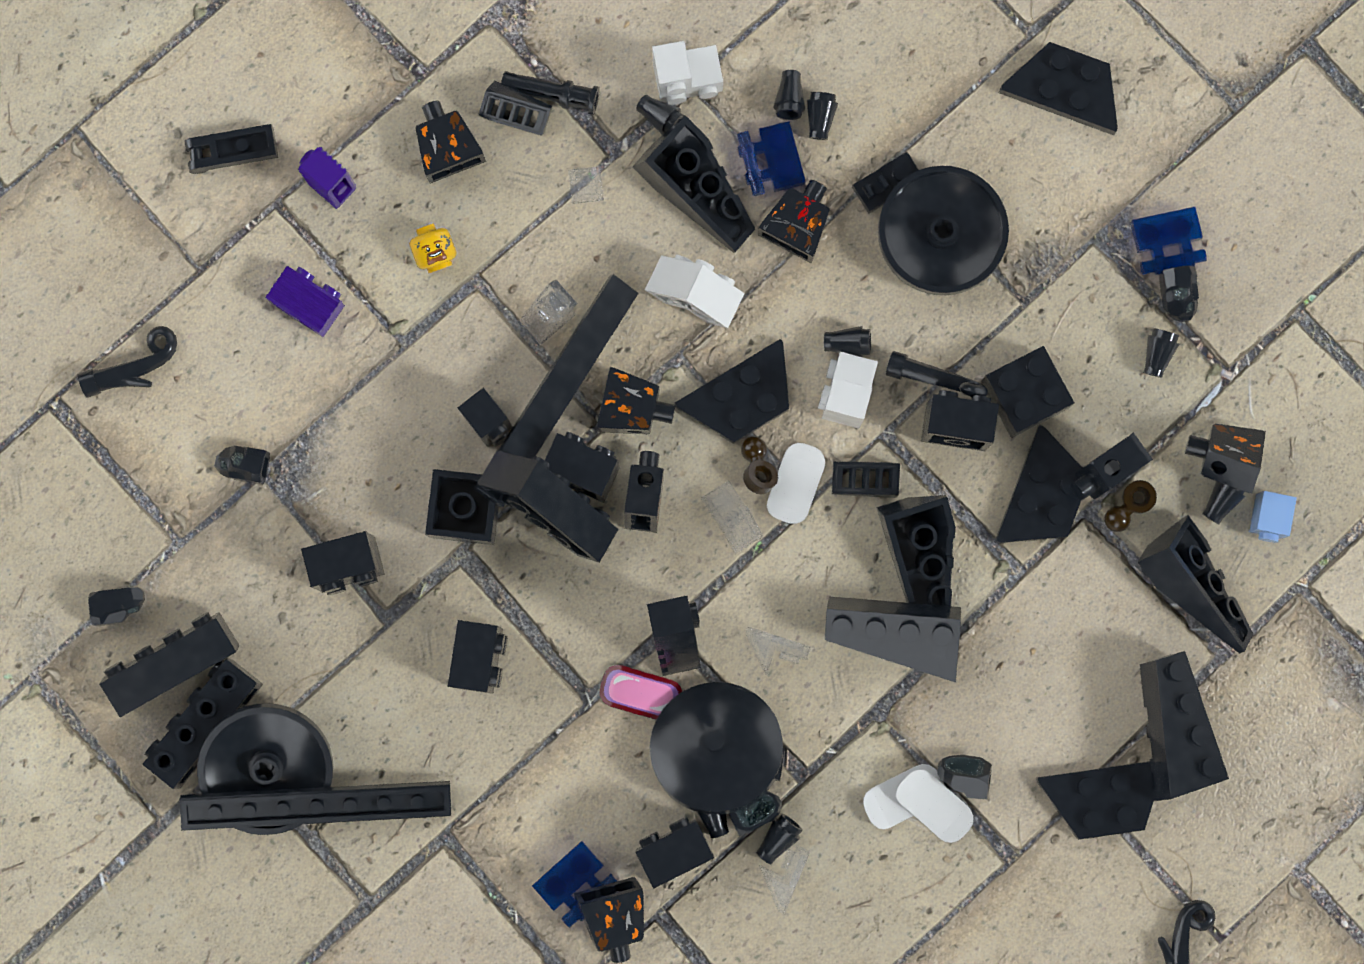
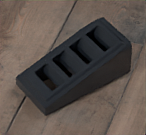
M494 80L485 91L479 116L542 136L553 106ZM496 99L500 100L499 106L495 105ZM508 103L513 104L511 111L506 110ZM521 107L526 108L523 117L519 115ZM533 111L539 112L536 123L531 121Z
M833 461L832 495L897 498L899 496L900 463ZM843 469L849 470L848 487H842ZM856 470H862V488H855ZM870 471H876L875 488H869ZM883 472H889L888 488H882Z

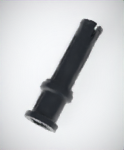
M504 71L501 80L502 84L533 98L559 103V106L563 109L574 107L588 110V114L594 115L598 105L600 87L593 86V88L574 85L573 81L570 80L564 81L562 84L518 75L508 71Z

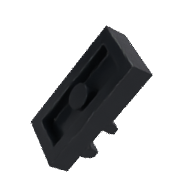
M905 152L854 183L852 189L868 214L884 205L890 192L901 180L919 169L908 152Z

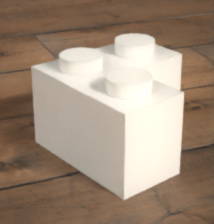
M685 41L652 46L653 67L660 101L674 105L686 101V98L699 96L701 99L717 96L718 92L723 91V78L716 45L686 50Z
M661 255L645 288L647 292L663 303L687 309L706 323L725 328L729 327L744 295L742 291L734 287L735 281L733 279L714 273L715 267L700 259H697L694 263L681 255H676L675 258Z
M844 352L839 353L837 360L831 359L826 378L832 379L831 385H824L818 409L824 410L822 419L860 428L868 407L878 361Z

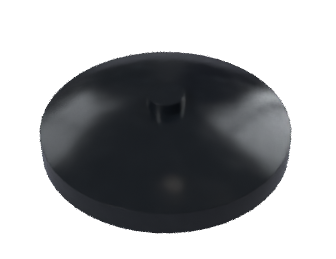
M954 166L927 167L905 177L893 188L886 198L878 222L879 246L889 268L908 286L932 295H955L971 290L984 282L1002 260L1009 237L1007 213L996 191L988 182L975 173Z
M709 682L684 690L663 708L652 729L650 757L659 783L676 802L690 810L703 814H729L751 806L771 788L782 765L783 738L775 714L757 694L736 684Z
M253 704L229 713L211 729L203 743L198 759V784L202 794L331 787L333 756L323 732L303 713L279 704ZM302 824L235 829L256 835H274L293 830Z

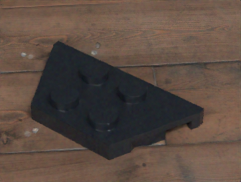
M1052 42L1046 44L1003 83L999 90V94L1113 136L1117 132L1118 125L1110 64Z
M779 339L676 401L674 405H676L679 411L685 412L699 421L700 424L720 434L721 437L733 444L789 411L783 341Z
M1039 425L1036 429L994 541L995 543L1004 544L1008 542L1066 538L1070 533L1081 500L1072 493L1070 485L1078 479L1075 473L1083 467L1042 425Z
M1150 761L1036 777L1038 785L1044 790L1053 803L1054 808L1063 817L1069 829L1078 840L1143 831L1146 828L1154 802L1153 789H1155L1154 772L1151 773Z

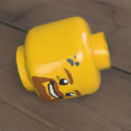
M434 223L416 229L418 236L410 240L409 246L419 269H427L429 274L453 265L451 260L456 257L457 251L448 229H436Z

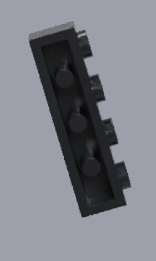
M209 612L199 616L191 622L193 627L183 633L180 629H176L163 637L164 643L153 649L151 645H148L133 654L135 660L126 665H123L122 661L104 671L106 676L103 677L99 685L119 717L128 714L237 652L239 643L220 612L213 616H210Z
M226 659L224 662L220 661L212 667L208 673L210 680L203 688L198 687L187 699V703L190 705L182 715L177 713L166 726L168 730L161 741L156 739L145 752L147 759L142 765L172 789H180L196 770L203 743L211 729L229 713L245 707L263 685L262 682L234 660Z

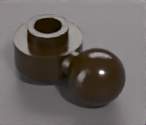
M749 437L741 446L742 456L751 463L743 473V480L746 487L753 493L766 494L777 484L778 473L771 463L763 460L767 453L765 442L759 437Z
M1143 480L1130 483L1123 491V505L1114 506L1107 510L1104 516L1105 525L1114 532L1126 530L1130 525V515L1132 513L1142 514L1154 507L1157 500L1155 488L1149 482ZM1137 491L1142 492L1145 497L1144 502L1141 504L1133 500V494Z

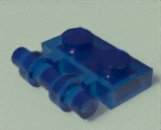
M790 121L759 128V142L751 141L749 131L737 134L739 142L737 147L738 154L744 160L747 172L744 177L746 184L751 187L753 196L765 193L763 182L767 181L772 182L774 192L805 185L806 180ZM764 153L768 168L761 170L758 167L755 155Z
M1196 207L1138 218L1130 222L1137 254L1150 251L1152 260L1140 262V269L1143 275L1153 272L1155 275H1159L1166 269L1195 266V263L1207 261L1205 249L1193 251L1191 242L1199 241L1203 238ZM1179 246L1180 254L1164 256L1163 248Z
M582 840L536 881L532 887L553 911L563 902L568 906L570 910L561 919L570 928L578 920L583 921L572 894L586 882L591 888L617 882L618 880L612 873L603 881L596 877L595 874L604 864Z

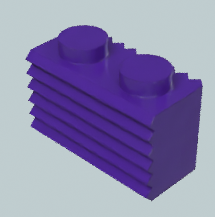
M322 147L309 150L301 158L298 168L299 172L308 185L335 209L339 208L356 190V184L347 169L343 168L337 160H334L332 155L329 156Z
M286 266L265 298L278 309L321 337H324L345 307L342 301L339 300L341 294L327 284L321 288L312 281L315 277L305 269L298 266L295 271Z

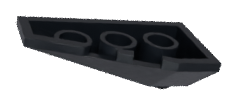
M685 115L649 147L633 165V168L658 193L735 253L753 233L755 227L739 196L734 194L725 177L727 173L715 158L711 150L713 146L708 137Z
M947 496L907 497L876 507L906 602L951 606V574L954 566L953 539L955 538L956 526Z
M1187 515L1147 545L1138 560V564L1143 574L1151 580L1159 591L1239 654L1243 653L1253 636V632L1236 598L1233 596L1228 597L1223 583L1225 576L1221 569L1215 570L1207 554L1212 551L1208 541L1190 516Z

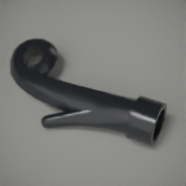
M164 326L155 327L150 330L146 341L153 355L93 371V369L78 373V381L85 397L89 398L100 394L101 391L112 388L152 387L150 380L138 377L159 368L172 358L177 347V338L174 332ZM159 336H165L167 344L164 349L157 347L155 344V340Z
M893 351L890 356L886 376L899 380L903 377L962 392L970 397L973 395H988L987 388L972 379L910 359L907 354Z
M1194 900L1181 909L1174 927L1172 948H1170L1165 938H1158L1166 964H1190V927L1198 931H1206L1215 923V911L1208 902ZM1198 910L1203 911L1205 914V920L1201 923L1197 922L1192 916Z

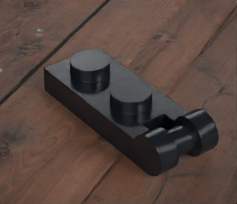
M272 124L198 136L185 140L186 151L190 153L191 161L188 162V167L191 174H200L208 170L278 158ZM210 148L211 157L203 158L202 151Z

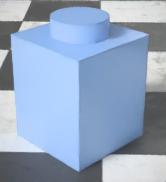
M1268 491L1256 494L1249 532L1259 534V540L1278 543L1279 539L1290 536L1297 497Z

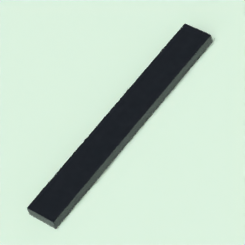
M614 274L608 277L498 451L530 459L537 455L639 294L637 291ZM476 484L474 487L476 491L499 507L505 506L503 502L498 500L501 493L492 490L486 491Z
M450 781L180 795L179 798L181 831L451 816Z

